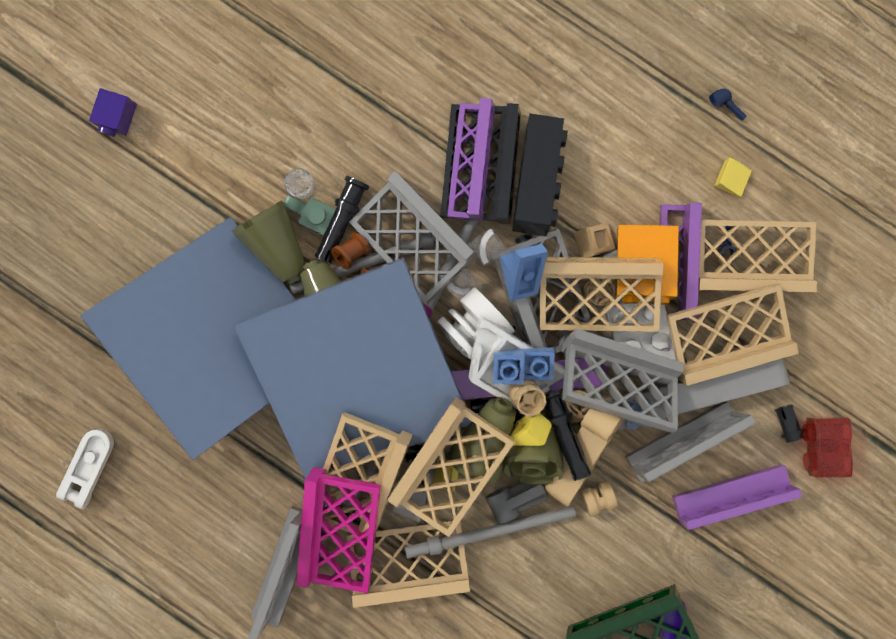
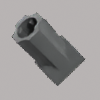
M522 482L510 488L509 486L500 488L485 497L497 524L507 523L518 517L521 511L548 499L542 485Z

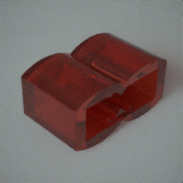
M844 417L806 418V424L802 426L805 431L802 433L803 440L807 441L808 446L807 453L803 455L804 469L808 471L810 476L816 478L852 477L853 459L850 448L852 440L850 419Z

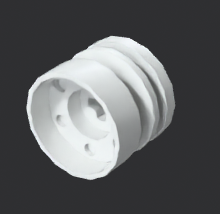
M475 287L460 300L466 310L463 316L452 308L448 311L456 320L453 325L444 317L438 320L446 338L464 357L470 360L472 358L477 321L480 315L510 334L516 332L503 315Z

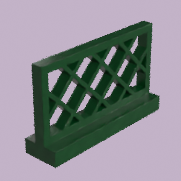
M675 584L569 625L566 639H610L611 635L615 633L628 636V639H650L635 633L638 624L647 622L656 626L651 639L657 638L660 628L676 634L675 639H680V637L686 639L700 638L680 599V594ZM677 609L682 617L679 629L663 623L665 615ZM685 625H686V628H687L688 632L683 631Z

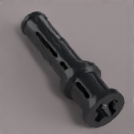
M346 176L344 179L346 184L340 197L335 199V206L337 208L314 255L328 263H332V248L336 245L339 246L352 214L356 215L359 212L360 208L358 205L364 191L370 187L349 176Z
M563 388L545 394V409L549 417L548 420L552 424L551 428L554 427L573 481L592 475L571 421L574 416L573 412H569L565 400H562Z

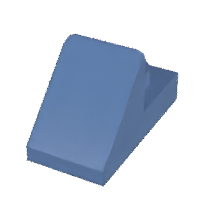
M543 244L515 250L513 253L501 256L507 291L511 301L538 294L548 253Z

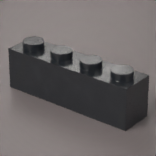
M529 114L512 231L547 237L550 226H556L558 209H553L554 200H559L561 183L556 182L557 173L562 174L565 158L560 156V148H565L568 134L567 130H563L564 118Z

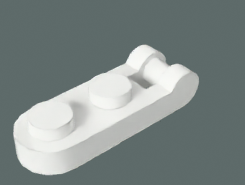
M96 429L84 435L56 493V498L62 501H72L75 507L82 510L87 507L114 446L113 437L108 431ZM74 483L82 486L80 492L74 489Z

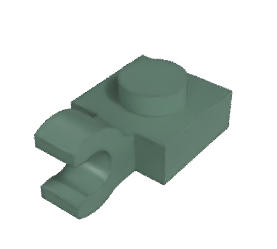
M287 195L284 201L287 209L301 215L298 224L323 236L325 235L336 209L311 197L307 204Z

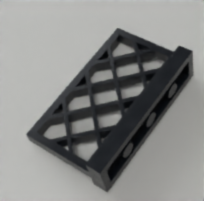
M507 103V106H495V114H502L501 124L492 132V139L499 146L498 152L489 160V167L496 174V178L486 188V195L493 201L492 214H483V221H496L499 224H511L521 120L519 104ZM451 104L441 218H448L454 146L456 143L455 136L458 125L457 116L460 104ZM466 112L470 113L475 119L468 126L471 130L477 126L478 116L475 113L478 112ZM464 129V136H465V135L468 133V131H467L466 129ZM500 132V136H499V140H498V139L495 137V135H497V134ZM471 139L467 141L473 148L465 154L467 158L474 154L475 144ZM461 157L460 165L465 161L463 157ZM496 160H497V168H495V167L493 166V163H494ZM468 167L464 169L470 176L462 182L464 186L471 182L472 172ZM458 186L457 193L462 190L460 186ZM493 189H494V197L489 193V192H490L491 190H493ZM463 195L462 198L467 202V205L459 212H467L469 200Z

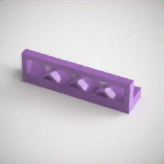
M480 98L479 104L460 103L448 218L483 221L495 114L492 98ZM466 112H478L477 126L472 130L465 123ZM464 128L468 131V133L465 136ZM473 137L475 140L474 154L467 158L462 152V146ZM462 156L465 161L460 165ZM469 165L472 168L471 182L464 186L459 180V173ZM458 184H459V186L462 188V190H460V191L457 193ZM466 193L469 196L467 212L455 211L456 201Z
M702 203L660 205L659 226H670L667 223L668 211L683 212L682 225L678 229V233L682 230V238L678 235V242L681 244V253L678 255V260L681 258V267L678 265L680 281L677 283V289L680 287V293H677L676 297L679 301V311L698 306ZM687 317V318L680 319V320H691V319H689V318Z
M780 464L676 494L672 498L680 524L686 529L691 530L802 498L799 488L791 485L786 466Z

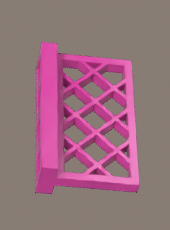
M313 467L304 484L296 586L308 588L312 582L368 594L372 572L380 484L325 474V469ZM327 485L337 486L344 495L334 501L327 493ZM359 491L372 493V501L363 506L354 494ZM347 499L357 510L349 517L338 506ZM330 510H333L341 520L340 523L333 527L324 518L325 514ZM360 515L369 524V528L362 533L352 523ZM343 526H346L354 536V538L346 543L336 533ZM328 536L338 546L331 553L322 544V540ZM357 542L366 550V554L359 559L349 548ZM341 552L352 562L344 568L334 559ZM328 562L336 573L332 576L319 574L320 566ZM356 567L363 575V582L352 580L347 572Z

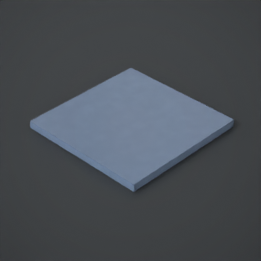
M231 217L80 315L85 324L192 461L269 404L268 398L236 333L234 325L296 300L285 285L233 234L231 230L238 227V225Z
M404 257L234 325L236 333L305 479L313 467L323 469L343 412L398 434L402 430L413 434L409 445L411 447L427 441L455 397L463 401ZM464 417L460 423V428L471 425L472 421ZM346 423L344 431L349 441L362 436L357 427ZM380 436L371 439L377 452L387 449L390 440ZM365 441L352 446L359 459L371 455ZM346 449L336 452L335 456L340 466L353 462Z

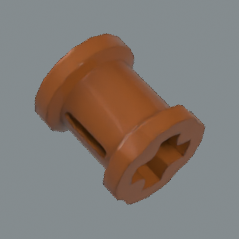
M355 232L350 235V240L341 246L336 245L332 248L331 252L338 265L347 270L352 266V262L360 256H367L370 253V248L365 238Z

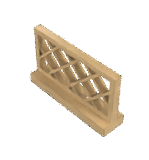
M701 220L698 290L753 291L770 285L780 284L782 292H817V281L814 280L817 222ZM706 226H716L724 234L713 245L705 238ZM723 226H733V227L730 228V229L727 231ZM740 226H744L753 235L742 246L731 236ZM753 227H761L757 232L753 229ZM768 227H774L781 235L771 246L760 236ZM781 227H791V228H789V229L785 232ZM797 228H807V240L799 247L789 236ZM726 239L738 249L727 260L716 250ZM757 239L766 251L754 260L745 249ZM784 240L795 250L785 261L774 251ZM713 253L722 265L714 272H704V259ZM742 254L751 265L744 272L737 273L730 263L738 255ZM769 254L780 264L772 273H766L759 266ZM798 255L805 261V274H795L788 266ZM725 268H727L730 272H721V271L724 270ZM755 268L759 273L750 272ZM784 269L788 274H781L780 272Z
M546 257L540 283V330L573 331L575 328L584 331L659 332L661 282L663 275V262L661 258ZM546 278H559L566 287L554 297L546 289ZM565 278L575 279L571 283H569ZM580 279H590L597 286L585 298L573 287ZM596 279L604 280L601 283H599ZM611 279H620L627 287L614 298L604 286ZM626 279H635V280H634L633 282L629 283ZM642 279H654V290L646 298L634 288ZM569 290L581 300L570 312L558 301ZM599 290L611 300L600 312L588 302ZM631 290L641 302L632 311L628 312L618 301ZM546 295L552 300V301H551L550 303H548L547 305H546ZM654 297V304L652 306L649 301ZM554 304L566 314L559 322H546V312ZM584 304L596 315L588 323H580L573 316ZM616 305L626 316L618 323H609L603 315ZM646 305L653 312V324H640L633 316ZM570 318L574 323L565 322ZM600 319L603 323H595V322ZM630 319L634 324H629L626 322Z
M780 284L770 285L666 315L675 359L683 363V374L678 377V380L687 386L799 354L797 343L792 341ZM773 293L775 303L771 310L767 312L760 308L759 304L765 295ZM740 302L750 306L742 320L731 315L736 304ZM717 310L722 313V316L713 329L703 323V320L709 311ZM755 310L766 315L758 330L747 324ZM688 317L694 321V324L685 337L678 333L676 321ZM728 317L739 323L731 338L720 333ZM772 320L780 325L781 335L769 338L764 333ZM700 325L711 331L703 346L692 341ZM744 328H747L754 332L755 336L750 344L742 346L736 341ZM718 335L728 341L721 353L714 354L709 351V348ZM689 343L701 349L695 360L685 363L683 353Z
M455 397L387 500L395 507H398L399 504L448 537L453 533L515 443V439L465 407L466 403ZM464 417L476 424L478 434L462 437L460 423ZM456 431L457 438L450 439ZM496 437L504 442L505 445L500 452L487 454L484 439ZM480 440L483 455L467 457L463 442ZM458 443L462 458L446 460L444 447L449 444ZM440 456L441 461L435 462L437 457ZM495 458V460L490 466L489 459ZM484 460L486 473L483 476L471 477L468 463ZM463 464L466 478L451 481L447 466ZM442 467L445 482L430 484L428 477L429 469ZM424 479L425 485L419 486L421 481ZM479 482V483L477 484V486L475 487V489H474V488H473V483ZM468 484L470 493L468 499L455 501L452 486ZM447 487L450 502L435 504L432 490ZM426 491L429 505L418 506L409 499L414 492ZM462 506V508L458 512L457 507ZM452 508L454 519L449 526L438 519L436 510Z
M343 412L323 469H325V474L327 475L337 474L338 477L347 478L344 471L356 467L362 479L359 481L370 483L375 481V484L381 485L376 525L377 532L388 503L387 500L393 490L413 434L403 430L398 434ZM346 423L357 427L362 436L349 441L344 431ZM380 436L390 440L387 449L377 452L371 439ZM365 441L371 455L359 459L352 446ZM346 449L353 462L340 466L335 454ZM374 460L379 473L368 477L362 464ZM327 485V493L336 501L335 496L341 494L342 491L339 488L332 491L330 486ZM369 493L370 497L368 499L360 501L363 506L372 501V493ZM353 505L341 508L344 513L356 510ZM334 512L326 513L324 516L326 521L332 526L341 522ZM360 515L361 522L359 526H355L362 533L369 528V524ZM346 526L340 528L346 532L351 533Z
M447 521L443 523L449 526L452 521ZM461 521L456 527L457 534L462 533ZM430 524L377 531L375 537H381L378 543L375 542L374 552L378 549L390 561L381 573L372 567V572L378 577L370 586L368 594L353 591V608L470 592L464 545L458 546L459 555L453 551L455 547L446 549L448 552L438 565L426 555H420L409 569L398 561L396 557L405 545H412L408 541L413 534L423 531L431 538L438 536L440 531L438 530L435 535H432L427 530L436 528ZM410 533L406 539L399 534ZM353 535L346 536L347 542L354 538ZM394 535L403 542L393 556L380 546L386 536ZM354 545L350 546L351 551L359 559L360 556L355 553ZM450 553L460 560L462 573L450 575L441 568ZM421 558L435 567L429 578L421 579L412 572ZM392 562H395L407 572L400 582L393 583L383 575ZM355 567L350 571L351 579L358 581L359 571ZM438 570L444 574V576L433 577ZM409 574L415 578V580L405 581ZM380 578L387 583L376 585Z

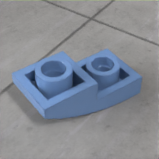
M526 348L494 353L493 384H524V380H553L554 348Z

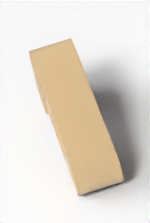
M590 408L580 424L582 427L576 436L578 437L585 460L592 472L624 418ZM563 456V478L559 480L558 476L554 477L553 483L546 484L544 490L556 500L569 507L588 477L573 481L570 468L565 456Z

